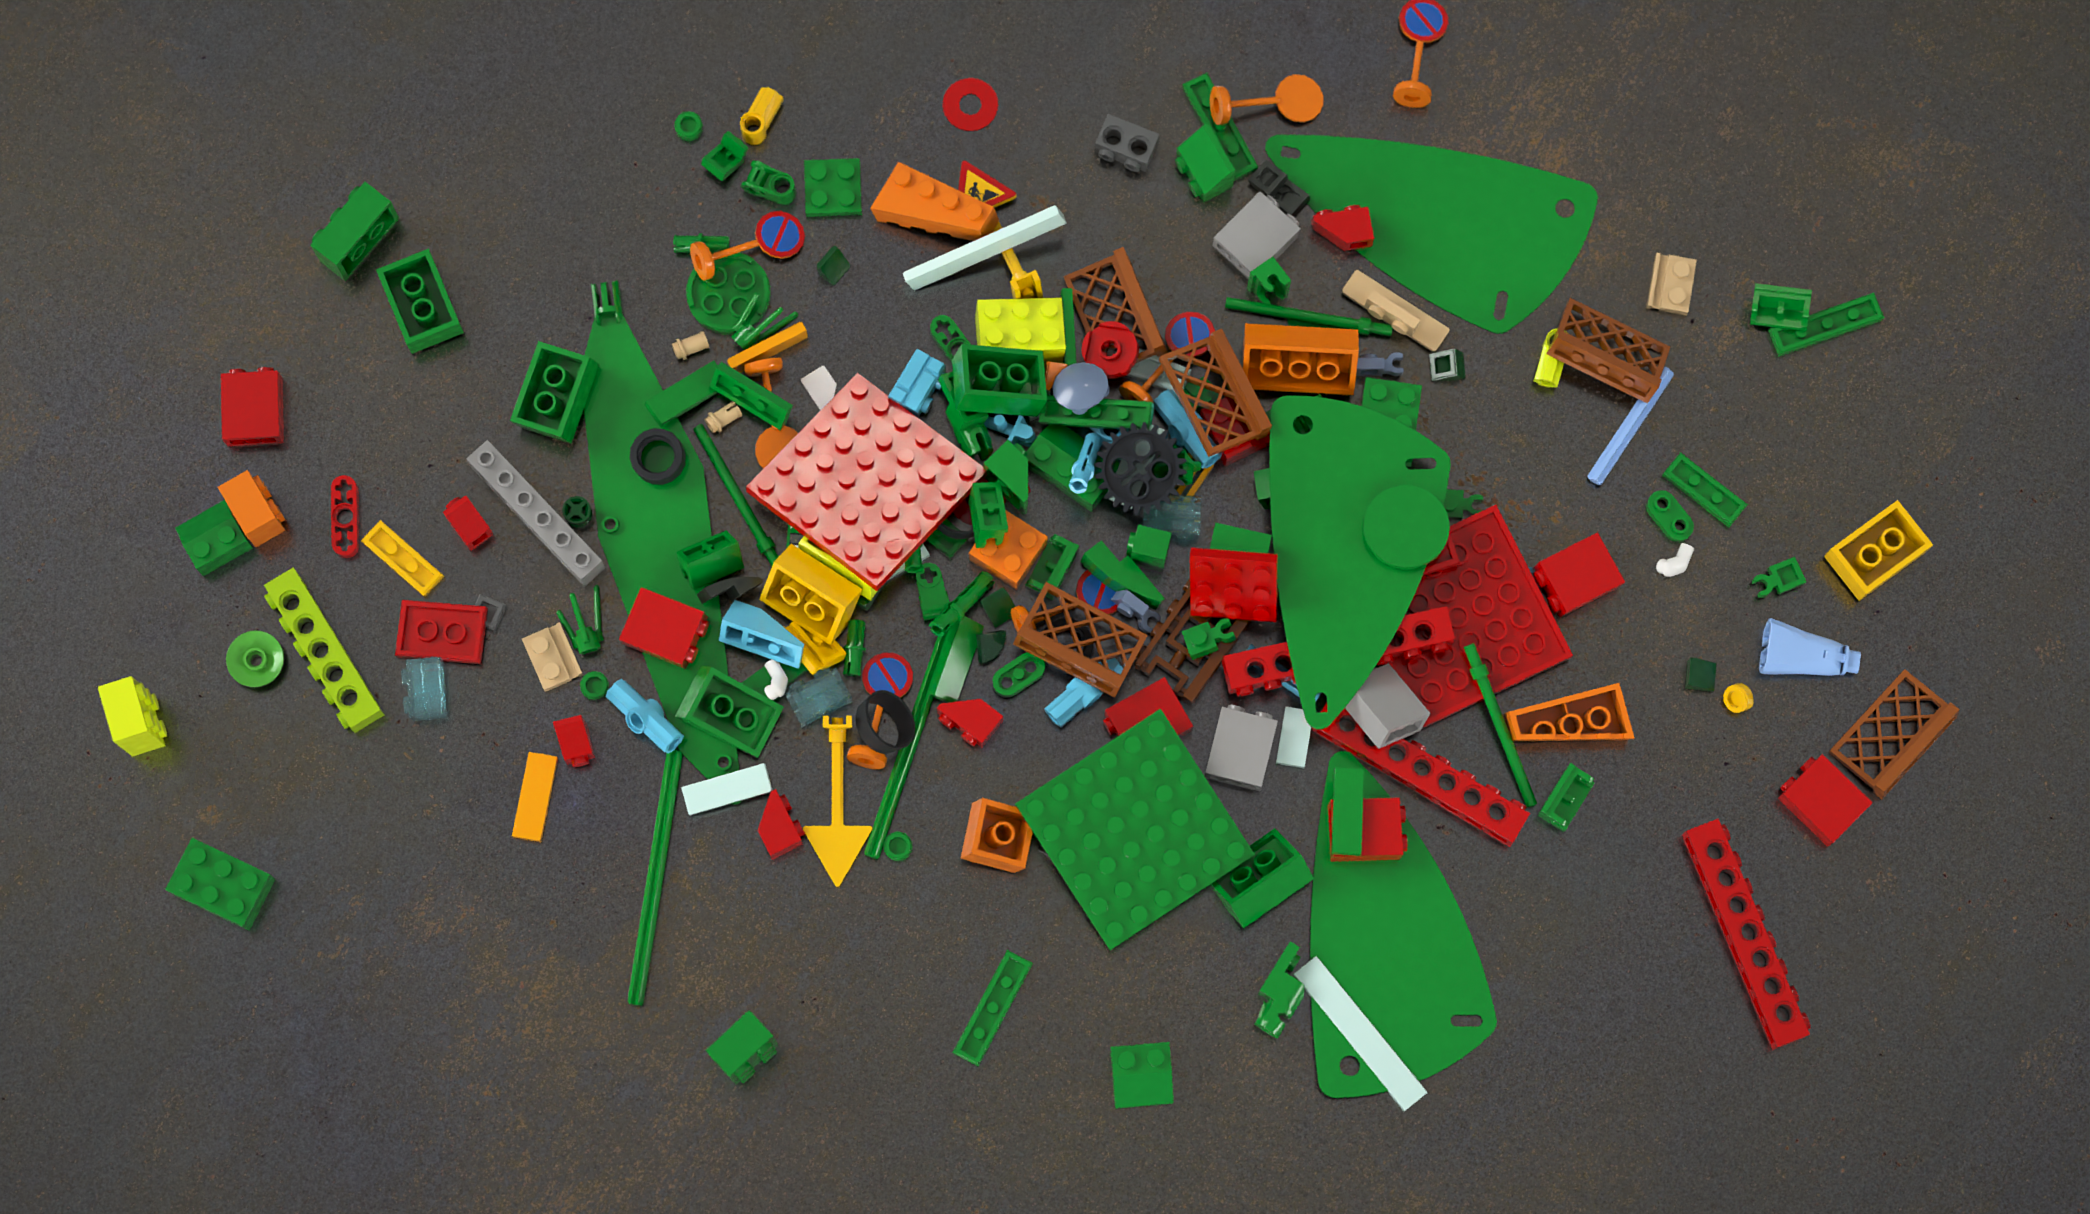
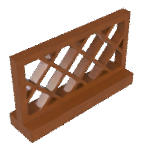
M1124 247L1113 251L1114 255L1063 276L1067 287L1072 288L1073 302L1086 334L1090 330L1093 331L1097 328L1098 324L1105 322L1100 319L1107 306L1119 311L1115 322L1120 323L1124 313L1135 317L1136 321L1131 332L1137 339L1144 341L1147 346V350L1139 353L1136 363L1154 355L1160 357L1168 353ZM1113 264L1116 272L1111 282L1098 278L1103 268ZM1082 277L1091 280L1086 293L1075 290L1072 282ZM1118 279L1121 283V286L1116 284ZM1096 282L1109 287L1103 300L1091 296ZM1114 289L1122 291L1126 295L1121 307L1108 302ZM1078 296H1080V297L1083 298V300H1082L1081 303H1080V300H1079ZM1088 300L1101 304L1095 318L1084 313ZM1128 303L1131 307V310L1126 309ZM1088 320L1093 322L1091 327L1089 325ZM1138 327H1139L1140 332H1141L1142 335L1136 333L1137 330H1138ZM1111 344L1109 348H1104L1103 352H1107L1108 349L1117 352V349Z
M1570 298L1546 354L1648 404L1660 386L1662 380L1660 377L1670 346ZM1571 310L1580 313L1584 320L1576 321ZM1600 323L1606 326L1609 332L1601 333L1596 324ZM1588 326L1593 335L1585 337L1580 327ZM1572 329L1576 337L1564 331ZM1621 336L1631 338L1634 345L1627 346ZM1613 338L1619 348L1610 349L1606 340ZM1598 342V344L1600 345L1601 349H1599V348H1597V347H1595V346H1593V345H1591V344H1589V343ZM1651 348L1661 353L1660 357L1652 358L1647 349ZM1639 351L1644 360L1636 362L1631 352ZM1623 354L1627 362L1615 357V355ZM1648 366L1652 374L1640 368Z
M1222 329L1212 332L1207 338L1159 357V361L1208 457L1254 438L1259 440L1268 435L1272 425ZM1207 347L1211 355L1210 362L1206 363L1193 358L1195 351ZM1178 358L1188 362L1185 372L1181 373L1173 370L1169 361ZM1191 364L1207 369L1203 381L1187 375ZM1210 371L1222 376L1224 382L1221 388L1206 382ZM1184 381L1200 386L1196 398L1185 394L1182 388ZM1203 388L1219 394L1215 405L1200 400ZM1222 395L1234 400L1236 404L1234 412L1219 407ZM1197 405L1213 411L1209 422L1197 418L1195 414ZM1216 412L1232 418L1228 430L1212 424ZM1238 420L1246 423L1250 432L1240 435L1231 431L1234 421ZM1210 430L1225 435L1222 444L1212 447L1207 437Z
M1046 582L1025 622L1021 626L1013 645L1115 698L1148 635ZM1047 592L1059 599L1060 607L1047 610L1044 602ZM1039 607H1041V612H1037ZM1078 608L1084 611L1086 620L1072 623L1068 610ZM1063 612L1067 625L1053 628L1049 615ZM1044 617L1048 630L1038 632L1029 627L1033 619ZM1103 621L1109 624L1112 633L1098 637L1094 623ZM1088 625L1093 638L1079 642L1075 628ZM1070 630L1074 643L1068 645L1059 643L1056 633ZM1130 635L1137 639L1138 642L1135 647L1123 650L1119 637ZM1114 638L1118 652L1104 655L1100 642ZM1095 643L1099 657L1090 659L1084 656L1081 647ZM1131 654L1130 657H1129V659H1128V661H1127V658H1126L1125 655ZM1120 657L1124 666L1121 674L1109 669L1106 660Z
M1904 669L1833 746L1829 753L1874 790L1873 793L1882 800L1956 720L1960 709L1951 702L1949 704ZM1904 680L1908 681L1914 686L1915 696L1899 697L1898 686ZM1894 692L1895 697H1889ZM1916 701L1917 715L1900 716L1899 702ZM1920 701H1932L1940 708L1934 714L1921 715ZM1895 702L1896 716L1880 717L1879 707L1883 703ZM1874 712H1876V717L1870 718L1871 715ZM1922 720H1928V721L1922 726ZM1901 721H1918V732L1915 735H1902ZM1897 722L1898 736L1882 737L1881 723ZM1864 723H1877L1878 737L1861 738L1860 727ZM1857 732V738H1851ZM1899 741L1900 751L1897 755L1883 756L1882 742ZM1903 741H1909V742L1903 747ZM1878 742L1879 756L1863 757L1862 743ZM1858 743L1859 757L1847 758L1839 751L1845 744ZM1884 761H1890L1887 764V766L1884 767ZM1863 762H1880L1881 772L1875 779L1864 772Z

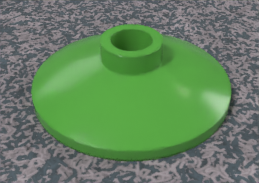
M249 631L241 634L231 643L226 655V665L230 675L238 683L247 687H262L271 683L280 674L284 664V653L280 643L272 635L263 631ZM255 657H261V664L254 666L252 660Z

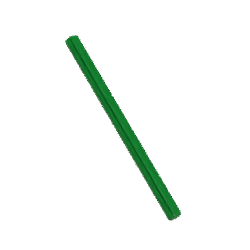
M953 626L943 637H937L912 710L915 722L914 739L910 745L898 751L864 851L865 855L870 858L878 859L880 857L934 698L929 695Z
M674 750L669 754L666 753L627 999L630 1005L642 1006L644 1003L683 756L682 752Z

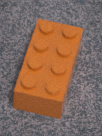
M1245 323L1241 366L1253 390L1354 395L1359 353L1358 330Z

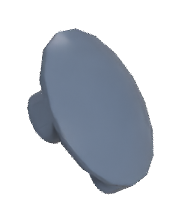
M1084 362L1071 364L1062 369L1055 377L1053 383V395L1057 402L1078 415L1084 414L1088 409L1099 404L1110 391L1108 378L1104 371L1094 364Z

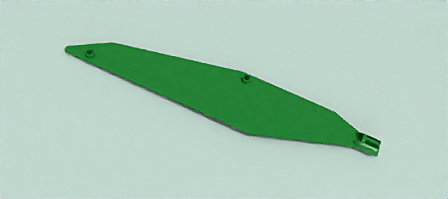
M612 281L614 306H612L608 282L601 283L603 307L600 306L597 284H591L594 321L584 355L592 358L600 365L584 407L598 538L628 617L641 587L701 610L708 616V630L704 637H699L696 644L698 648L697 656L692 664L688 663L686 669L643 653L668 721L684 735L682 742L678 745L679 751L707 779H712L740 770L737 748L675 717L701 665L713 667L728 676L725 643L719 641L722 624L719 595L703 604L697 596V593L717 583V580L693 590L688 577H683L679 560L676 556L677 551L712 536L704 467L679 419L675 418L660 427L644 405L648 399L662 392L663 389L622 314L619 281ZM652 428L665 429L673 433L682 443L686 454L685 466L681 474L672 482L663 485L650 484L642 480L633 469L630 461V448L635 438L642 432ZM656 440L650 442L642 451L641 460L643 466L654 473L666 471L674 461L673 448L664 441ZM614 521L615 527L610 530L607 529V524ZM724 758L728 759V766L721 768L720 761ZM738 801L731 804L737 805L740 804L742 801Z

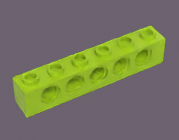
M294 567L264 585L268 591L264 595L272 610L278 608L283 616L278 619L287 634L291 631L297 639V641L293 642L294 647L301 657L305 655L308 657L311 665L307 666L315 681L321 679L326 688L322 690V693L330 705L333 703L337 705L340 712L336 716L344 729L350 727L356 733L383 717L384 713ZM299 599V606L296 609L287 610L286 606L289 600ZM306 622H313V630L308 634H302V625ZM328 646V653L324 657H315L318 647ZM336 669L342 670L343 675L340 680L336 682L330 681L329 677L332 671ZM348 694H357V701L353 705H344V699Z

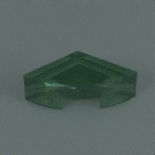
M999 630L976 634L978 662H988L1001 652L1006 640V631Z

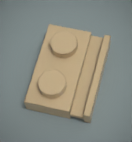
M1656 253L1647 309L1654 308L1663 312L1687 316L1697 260Z
M560 622L550 628L547 627L522 638L545 692L572 681V679L578 676H583Z

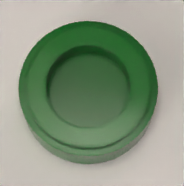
M690 111L681 113L675 120L677 135L685 141H693L700 137L703 131L700 116Z
M592 671L583 676L580 682V689L588 700L600 701L606 697L610 684L604 674Z
M903 832L889 834L883 845L886 856L897 862L907 859L911 855L913 848L910 837Z

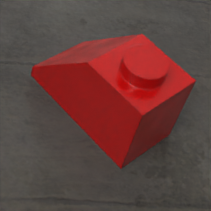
M582 715L553 722L562 755L567 765L572 764L573 767H579L590 763L589 759L595 758L588 726Z

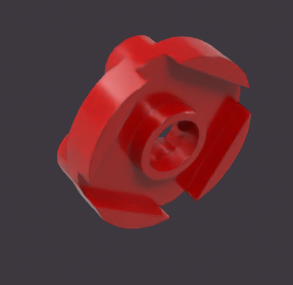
M1107 321L1099 324V327L1093 331L1090 330L1086 334L1082 343V356L1086 363L1094 364L1101 368L1108 379L1124 377L1131 372L1132 367L1137 362L1139 345L1135 335L1127 326L1119 322ZM1110 344H1114L1117 352L1112 356H1107V353L1103 352L1104 348H1109Z

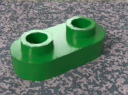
M1664 490L1654 492L1646 503L1648 514L1669 540L1677 543L1686 541L1694 530L1692 519L1671 493ZM1664 500L1667 507L1660 508L1657 501ZM1681 522L1684 525V530L1676 529L1675 523Z
M1029 652L1017 657L994 674L993 688L995 692L1002 697H1012L1043 676L1045 671L1044 660ZM1034 664L1036 670L1028 672L1025 669L1026 665ZM1004 679H1009L1012 681V686L1005 688L1001 683Z

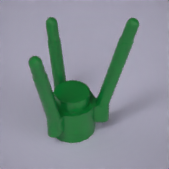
M755 293L739 321L732 327L736 332L731 337L746 350L788 324L798 316V312H793L760 334L783 312V308L779 307L757 328H754L750 323L744 326L759 298V294Z
M595 585V631H593L592 626L585 627L574 593H570L569 597L579 626L576 635L562 611L558 610L556 612L571 639L574 650L578 649L579 654H587L601 649L600 642L604 641L601 628L599 586Z

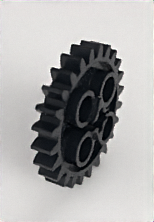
M1143 422L1141 430L1137 429L1135 423H1131V431L1129 432L1121 426V435L1119 437L1112 432L1110 433L1113 440L1111 444L1105 441L1102 442L1107 448L1106 452H1097V455L1103 458V462L1094 464V466L1102 469V472L1096 474L1095 478L1104 480L1098 488L1100 490H1109L1104 497L1106 500L1115 497L1114 507L1117 508L1121 503H1124L1123 512L1125 513L1130 510L1131 506L1134 507L1135 515L1140 514L1141 508H1144L1146 513L1151 515V506H1155L1159 511H1162L1161 502L1165 501L1171 505L1172 502L1169 496L1171 494L1175 496L1180 495L1175 489L1176 485L1185 486V483L1179 479V476L1188 474L1186 470L1180 469V465L1187 463V459L1178 458V455L1184 449L1182 447L1174 449L1173 446L1178 440L1176 438H1172L1169 441L1166 440L1169 434L1167 430L1159 435V426L1156 424L1151 431L1148 430L1146 422ZM1141 441H1147L1150 444V451L1145 456H1138L1136 453V445ZM1156 452H1161L1160 457L1145 467L1147 471L1145 475L1138 473L1125 486L1121 485L1124 479L1137 471L1135 465L1138 462L1145 464ZM1118 460H1126L1128 463L1126 473L1122 475L1116 474L1114 464ZM1159 463H1166L1169 469L1168 474L1163 478H1157L1154 475V468ZM1138 481H1143L1147 487L1145 494L1140 497L1134 496L1132 493L1133 485Z

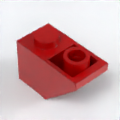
M1351 205L1344 208V211L1333 212L1331 209L1317 212V215H1313L1311 222L1312 230L1343 251L1372 247L1374 235L1368 207L1361 208L1360 205Z
M466 495L462 498L457 497L446 505L447 509L443 511V514L470 551L494 535Z
M982 699L942 703L937 707V714L940 715L938 720L949 729L956 727L962 732V739L973 747L978 744L983 748L1003 722V715Z
M776 789L770 792L758 827L759 835L772 860L803 845L800 837L805 835L798 819L792 822L788 814L792 807L785 794L779 796Z

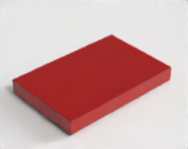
M402 600L395 656L398 658L481 664L488 608L486 606Z

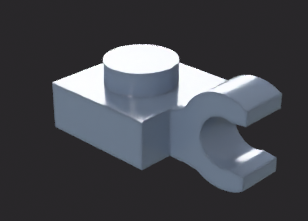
M1399 352L1392 353L1386 360L1384 358H1377L1375 354H1363L1358 358L1356 376H1382L1383 374L1400 376L1403 374V368H1395L1392 362L1402 360L1403 354Z
M1128 590L1116 591L1111 601L1118 605L1117 610L1129 618L1136 616L1139 629L1145 633H1151L1153 630L1147 625L1149 617L1154 621H1160L1161 619L1157 612L1149 610L1148 605Z

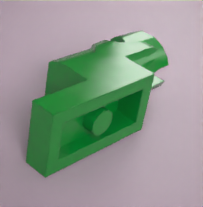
M953 371L941 374L938 381L949 402L945 414L958 444H961V450L972 459L977 454L981 460L988 458L994 451L991 437L984 425L989 416L988 413L956 410Z
M1291 941L1258 993L1268 1001H1263L1259 1016L1254 1024L1277 1039L1285 1028V1023L1279 1017L1283 1016L1286 1019H1290L1304 998L1305 985L1285 972L1287 969L1292 972L1301 958L1297 955L1300 947Z

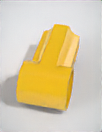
M762 87L749 111L741 117V134L746 143L758 145L764 141L766 130L783 102V97L777 91L769 87ZM751 125H757L760 127L756 131L747 130V128Z

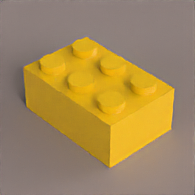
M1897 500L1832 547L1824 557L1860 601L1926 553L1933 544Z
M790 544L774 561L759 600L831 645L848 626L863 589L793 544Z

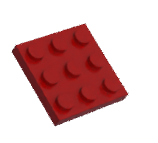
M1191 548V616L1276 622L1278 554Z

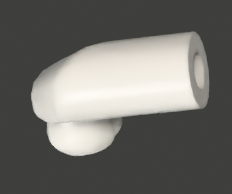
M1681 543L1676 557L1667 560L1660 559L1657 562V572L1664 574L1666 577L1683 573L1687 569L1694 548L1688 544Z
M770 660L764 666L772 680L771 685L766 686L764 691L769 699L775 700L778 696L782 697L785 694L788 678L780 663Z

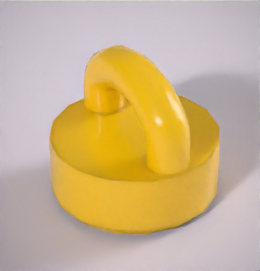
M1743 683L1731 685L1724 692V703L1734 713L1748 710L1754 704L1750 688Z

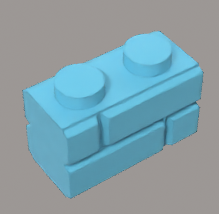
M916 349L888 398L897 402L919 418L922 412L926 414L931 408L934 401L931 396L935 389H942L938 379L941 374H945L946 365Z

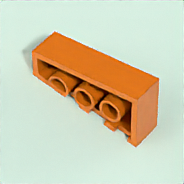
M900 162L895 166L870 208L878 222L887 223L888 221L897 223L902 227L926 229L927 232L936 234L937 232L950 234L951 237L971 241L991 234L999 222L993 206Z
M1620 683L1503 714L1513 741L1634 739Z

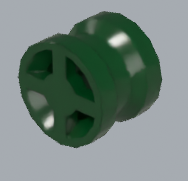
M571 497L563 504V516L571 527L577 529L584 528L592 521V509L588 501L583 497Z

